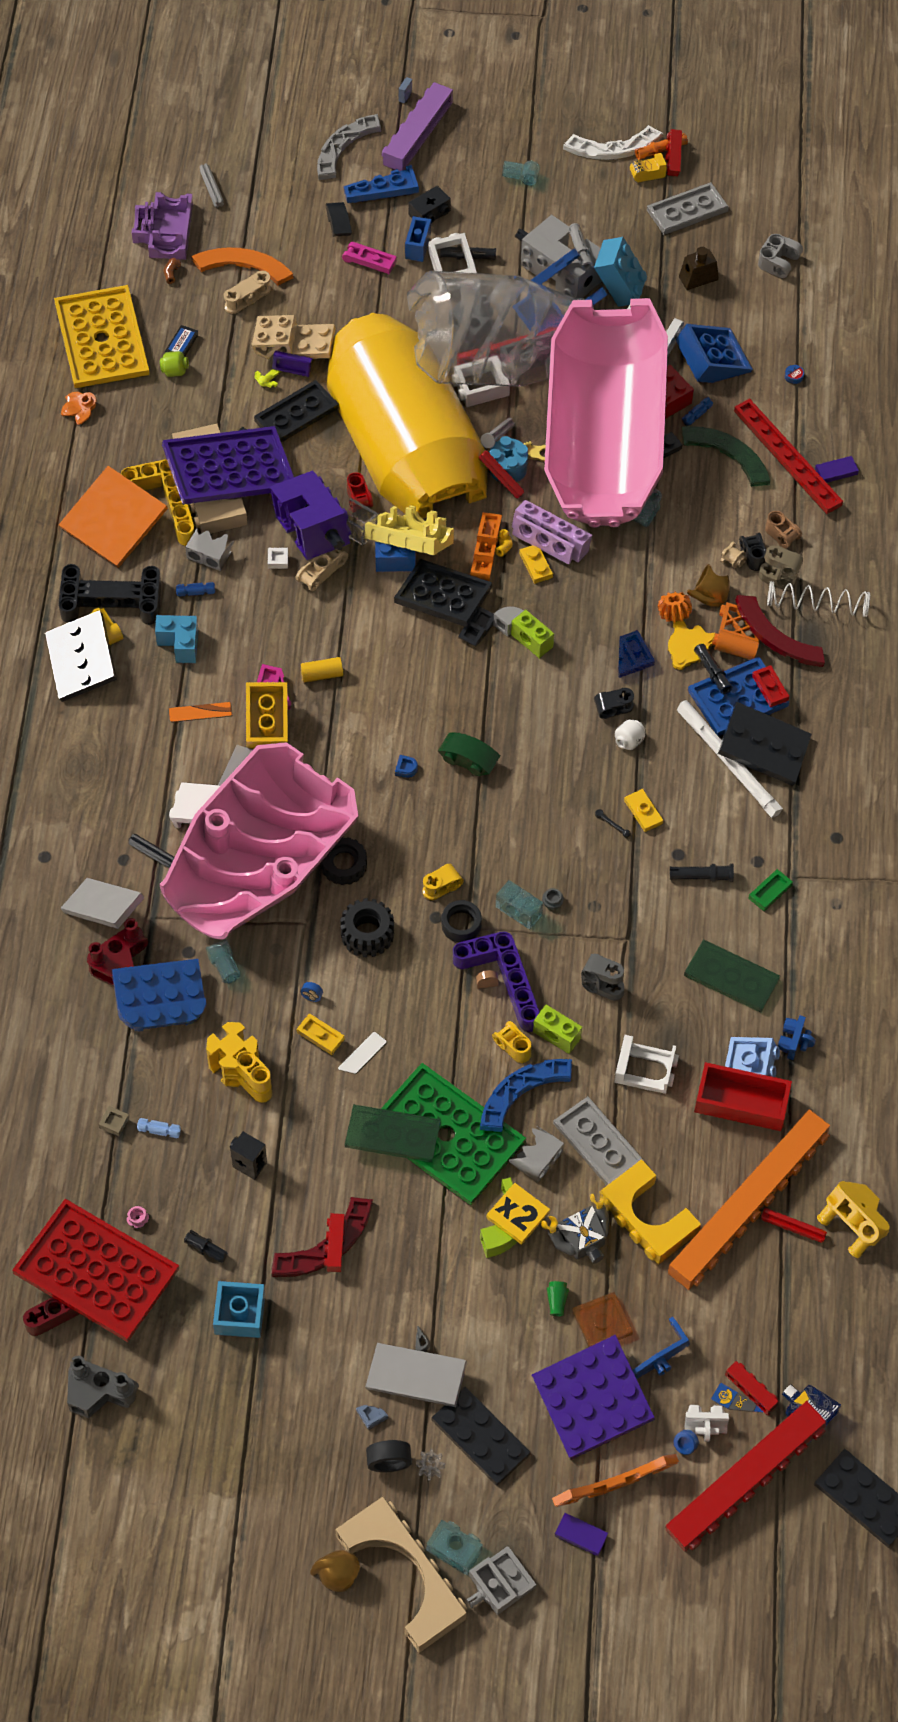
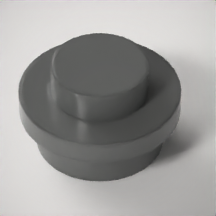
M555 888L548 889L542 897L543 904L549 909L559 908L564 900L563 894Z

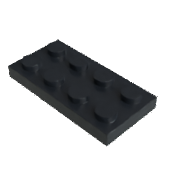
M314 380L255 415L254 421L260 428L275 426L282 443L339 409V403L317 380Z
M466 1387L460 1391L456 1407L444 1405L431 1417L432 1422L496 1486L531 1454Z
M844 1448L815 1481L814 1485L889 1548L898 1537V1493Z

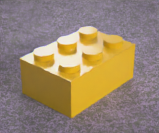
M246 682V748L254 749L257 745L288 743L287 682Z

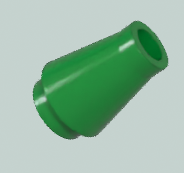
M561 1281L549 1282V1287L546 1290L550 1315L564 1316V1308L569 1292L567 1283Z

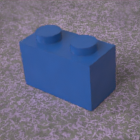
M413 216L405 242V259L423 262L431 236V219Z
M375 542L376 572L412 571L414 569V550Z

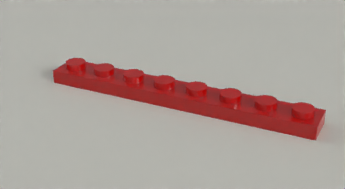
M751 399L734 407V412L826 514L843 505V500Z

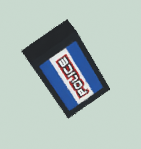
M181 325L166 348L165 353L181 351L186 356L199 335L198 330Z

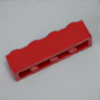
M671 129L667 133L666 175L678 177L681 167L682 130Z
M330 1213V1218H327L329 1231H326V1240H328V1245H325L327 1258H324V1267H327V1272H341L344 1214Z
M735 1361L726 1370L725 1376L766 1415L777 1407L778 1398L773 1393H770L763 1383L760 1384L756 1377L749 1373L742 1363Z

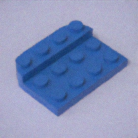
M198 959L112 969L118 1016L125 1025L135 1029L134 1031L141 1032L143 1029L180 1024L191 1025L201 1017L205 1009L206 998L204 997Z

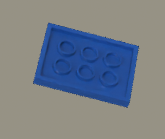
M760 657L724 671L726 673L725 677L733 687L728 694L723 695L717 685L710 680V677L688 686L689 694L718 737L725 733L736 702L767 715L789 706V701L771 708L752 677L753 671L766 667Z

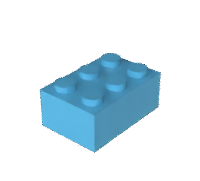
M624 237L603 240L594 269L618 307L630 305L631 299H639L642 294L645 281L647 280L646 272L642 269Z

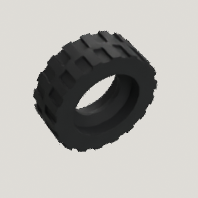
M342 837L321 861L323 875L334 884L350 885L353 882L359 881L367 870L366 849L364 850V846L356 839ZM339 853H349L354 858V864L349 869H339L333 862L335 856Z

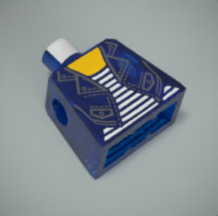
M790 1384L782 1393L790 1402L785 1413L787 1417L807 1400L824 1418L827 1426L841 1408L840 1403L812 1385H808L800 1393Z

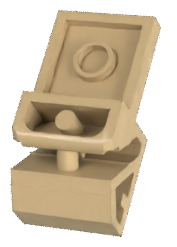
M294 315L258 316L252 347L254 353L266 359H269L275 350L312 359L330 358L336 328L334 324L298 325Z

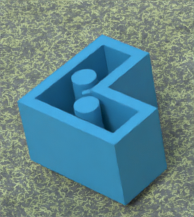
M156 615L155 635L157 646H174L176 663H196L198 642L197 616Z

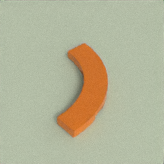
M230 247L217 248L191 256L193 263L200 272L222 267L226 264H236L239 267L250 269L253 267L260 271L268 272L270 279L277 286L293 279V273L284 264L267 254L255 250Z
M676 1454L665 1455L615 1477L569 1489L553 1497L552 1500L554 1505L558 1507L576 1503L579 1499L586 1496L589 1499L638 1482L640 1478L650 1473L654 1475L678 1464L679 1460Z

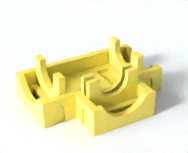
M410 505L406 507V512L403 516L397 515V507L394 506L390 508V513L385 512L378 515L377 525L372 524V522L365 523V539L435 555L453 544L454 528L446 527V518H437L438 512L431 510L428 512L427 519L424 521L416 511L415 506Z

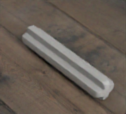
M208 164L200 165L201 175L214 206L217 208L219 206L222 207L224 200Z

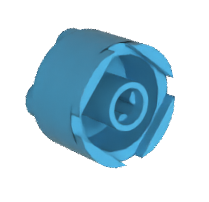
M508 436L501 437L490 448L489 453L518 482L527 473L528 447ZM491 472V473H490L491 476H492L495 480L499 481V480L494 476V474Z

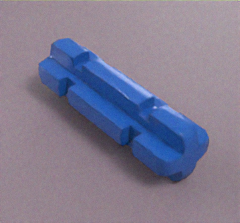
M709 397L703 399L700 404L689 411L682 418L686 426L691 425L707 409H710L713 406Z
M206 582L205 585L203 583L187 584V586H184V584L176 585L177 596H185V594H188V596L204 595V592H207V594L215 593L214 582Z

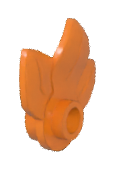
M72 392L65 397L68 402L62 407L61 415H75L77 425L84 423L90 418L91 410L96 407L97 399L95 395L90 392L83 394Z

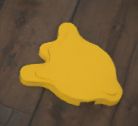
M684 620L683 622H673L674 633L668 641V651L671 654L673 667L677 670H683L685 667L690 666L691 663L697 661L700 663L701 660L694 652V648L699 644H705L707 649L714 646L712 645V640L715 633H706L699 625L694 626L693 629H688Z

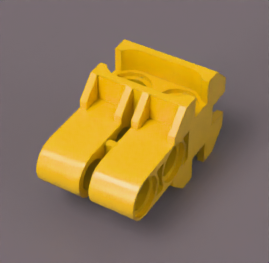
M227 1022L222 1026L227 1034L226 1037L219 1040L213 1033L207 1038L206 1051L209 1069L213 1073L220 1068L222 1069L223 1078L221 1082L225 1086L239 1087L241 1085L257 1102L269 1101L272 1097L271 1076L269 1069L259 1060L257 1039L252 1035L244 1041L243 1031L245 1027L239 1022Z

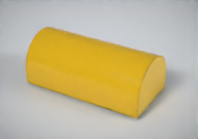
M341 657L301 663L303 683L343 676Z

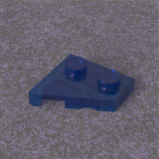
M638 630L619 637V678L655 665V660Z

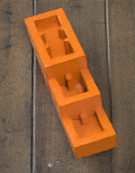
M482 513L470 572L471 576L490 581L502 515Z

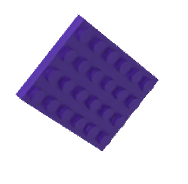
M275 426L167 439L162 442V447L183 505L271 493V486L294 478Z

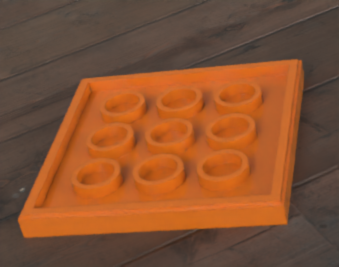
M107 466L58 525L119 568L166 512L168 507L113 468Z

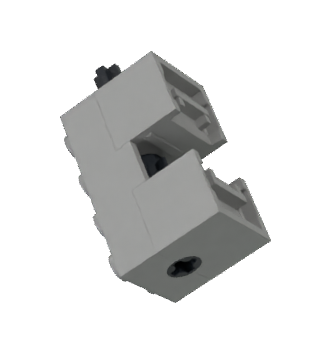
M551 214L530 233L523 229H518L515 238L522 242L521 265L537 276L570 252L571 249L568 248L570 234L568 228L570 227ZM587 238L585 243L590 249V258L593 263L592 269L583 271L580 261L576 259L551 277L556 281L555 289L572 301L581 300L602 282L594 269L601 248Z

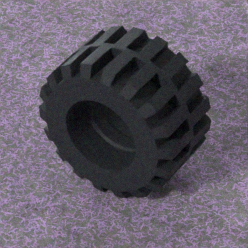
M364 898L362 902L356 900L354 905L349 904L347 910L343 911L340 920L341 938L344 946L347 945L348 951L351 952L353 950L354 955L362 954L363 957L367 958V955L375 957L378 952L380 954L384 953V948L389 949L394 939V917L389 907L385 908L383 902L378 904L376 899L368 901V898ZM364 923H372L378 927L376 931L371 933H363L356 928Z

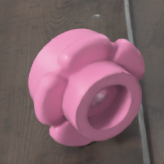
M140 1206L132 1207L127 1213V1223L135 1228L143 1227L144 1223H147L149 1220L148 1213Z

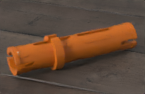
M682 133L683 146L688 144V139L685 133ZM665 139L656 143L650 142L649 145L635 149L636 158L641 160L649 156L654 157V154L668 151L666 150L668 140Z

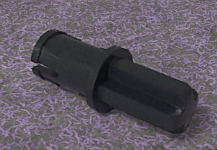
M190 1230L184 1238V1243L200 1251L201 1255L206 1254L218 1262L223 1263L228 1255L227 1251L213 1244L210 1238L206 1239L193 1230Z

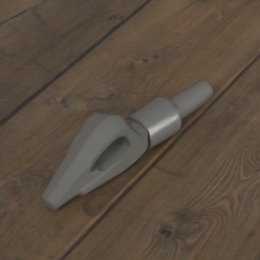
M417 1326L415 1350L426 1352L430 1347V1342L420 1327ZM422 1338H424L426 1342V1345L421 1346Z

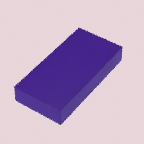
M275 350L272 369L309 377L312 358Z
M852 456L815 466V471L826 483L855 476L859 472Z
M564 1513L555 1532V1537L596 1556H599L608 1536L607 1532L567 1513Z

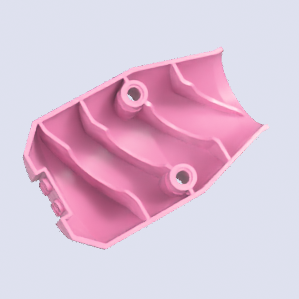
M288 743L257 745L194 815L165 879L160 883V889L164 898L173 910L196 930L215 939H225L233 930L292 895L358 819L354 789L339 778H336L331 783L326 776L315 772L309 764L303 763L304 754Z

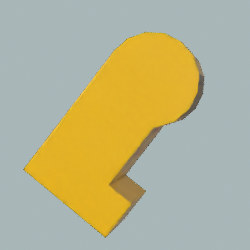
M662 153L654 154V158L634 161L630 165V171L636 182L666 177L667 164Z

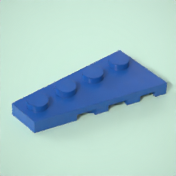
M412 165L406 166V170L403 171L393 170L390 175L384 177L378 175L374 176L371 181L362 180L344 186L347 203L419 193V186Z

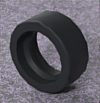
M456 900L449 903L444 908L441 916L442 931L446 937L458 943L475 939L482 927V916L479 908L466 900ZM456 913H467L474 918V924L467 930H457L450 926L449 919Z
M386 1440L373 1443L366 1448L367 1466L371 1471L395 1472L412 1465L411 1447L408 1442Z

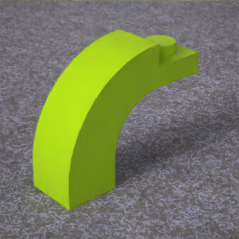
M511 1177L502 1179L501 1189L503 1195L513 1185ZM496 1225L480 1229V1240L486 1258L502 1254L517 1243L515 1239Z

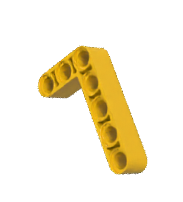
M167 459L124 468L121 471V475L143 490L163 487L177 540L181 545L186 546L194 534V524L188 504H182Z

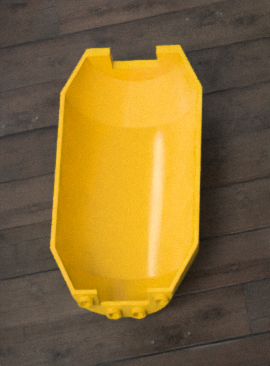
M371 313L352 319L334 337L331 357L328 363L327 389L330 395L339 403L338 411L380 495L404 514L406 507L410 505L415 506L422 519L427 517L428 512L433 511V503L466 493L468 503L487 498L488 468L479 459L480 454L486 450L481 444L477 432L429 341L420 333L389 315Z

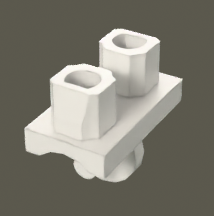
M690 1405L688 1412H686L684 1428L685 1430H691L695 1434L704 1435V1441L709 1442L710 1435L727 1434L729 1414L724 1412L723 1406L714 1405L711 1407L710 1412H702L699 1405Z

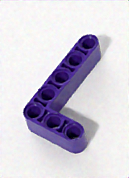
M504 931L457 943L453 948V964L459 969H467L497 961L519 1026L526 1032H532L534 1019L539 1014V1010L512 935ZM503 943H504V944H507V946H504V947H503V946H500L499 944H503ZM480 949H486L487 951L481 952V951H479V950H480ZM464 954L466 957H459L458 955ZM506 962H513L514 964L508 965ZM513 980H519L520 982H519V983H513L512 981H513ZM524 998V999H526L527 1001L522 1002V1001H519L518 999ZM526 1017H532V1018H534V1019H533V1020H526L525 1018H526Z

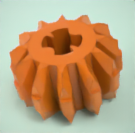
M668 592L667 596H661V600L658 601L659 615L661 619H666V622H683V619L689 618V614H691V600L689 595H684L683 592Z

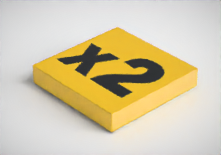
M514 1183L487 1213L486 1218L522 1245L550 1213V1209Z

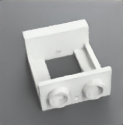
M625 1035L614 1083L666 1094L667 1087H672L675 1074L671 1073L672 1067H677L679 1055L675 1054L676 1046L673 1045L672 1051L632 1043L633 1036ZM629 1056L662 1063L667 1069L666 1076L660 1080H653L626 1074Z

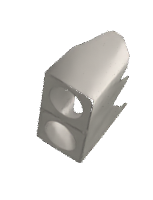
M197 528L186 545L187 559L221 571L231 554L230 550L234 541L225 550L227 534L212 540L209 531L199 535Z
M538 1127L540 1130L532 1128V1132L536 1136V1145L524 1146L523 1151L517 1154L516 1159L509 1160L512 1165L536 1183H539L564 1149L563 1142Z

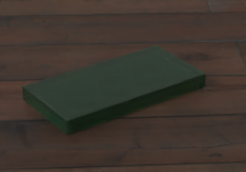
M704 939L684 972L685 977L761 1013L781 977Z
M353 1104L344 1146L345 1148L433 1163L441 1119Z

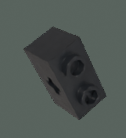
M439 186L433 187L408 202V215L411 218L414 216L431 219V223L451 211V198Z
M244 1131L239 1137L236 1136L232 1140L230 1151L233 1168L255 1180L267 1164L266 1145Z

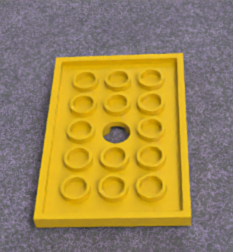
M128 285L54 298L74 388L150 375ZM99 333H104L109 337L104 342H98L95 338Z

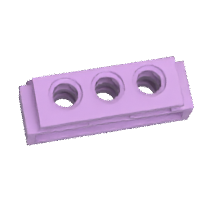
M524 500L515 510L512 535L540 548L542 551L567 564H570L572 559L579 562L588 553L592 534L527 500Z

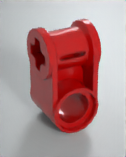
M357 472L349 474L347 477V493L353 511L366 506L373 507V499L363 475Z

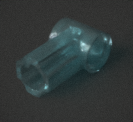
M504 161L502 176L520 179L525 185L532 186L536 184L540 165L535 161H527L525 164Z
M226 939L206 947L209 960L212 965L215 964L223 983L230 984L241 977L233 959L232 950Z

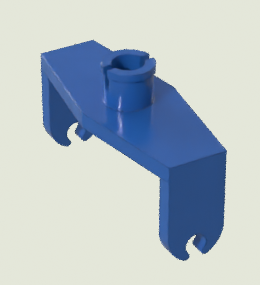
M673 1316L669 1318V1322L681 1340L658 1352L632 1371L636 1379L653 1369L657 1370L659 1376L664 1375V1369L668 1372L672 1368L667 1360L690 1345L689 1339Z

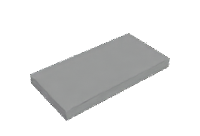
M710 182L648 205L647 212L663 235L725 213L729 207Z
M86 878L61 909L66 914L118 929L142 902L144 896L141 892Z
M588 1096L553 1120L556 1128L606 1186L642 1159Z
M377 1343L365 1387L368 1390L456 1407L467 1361Z

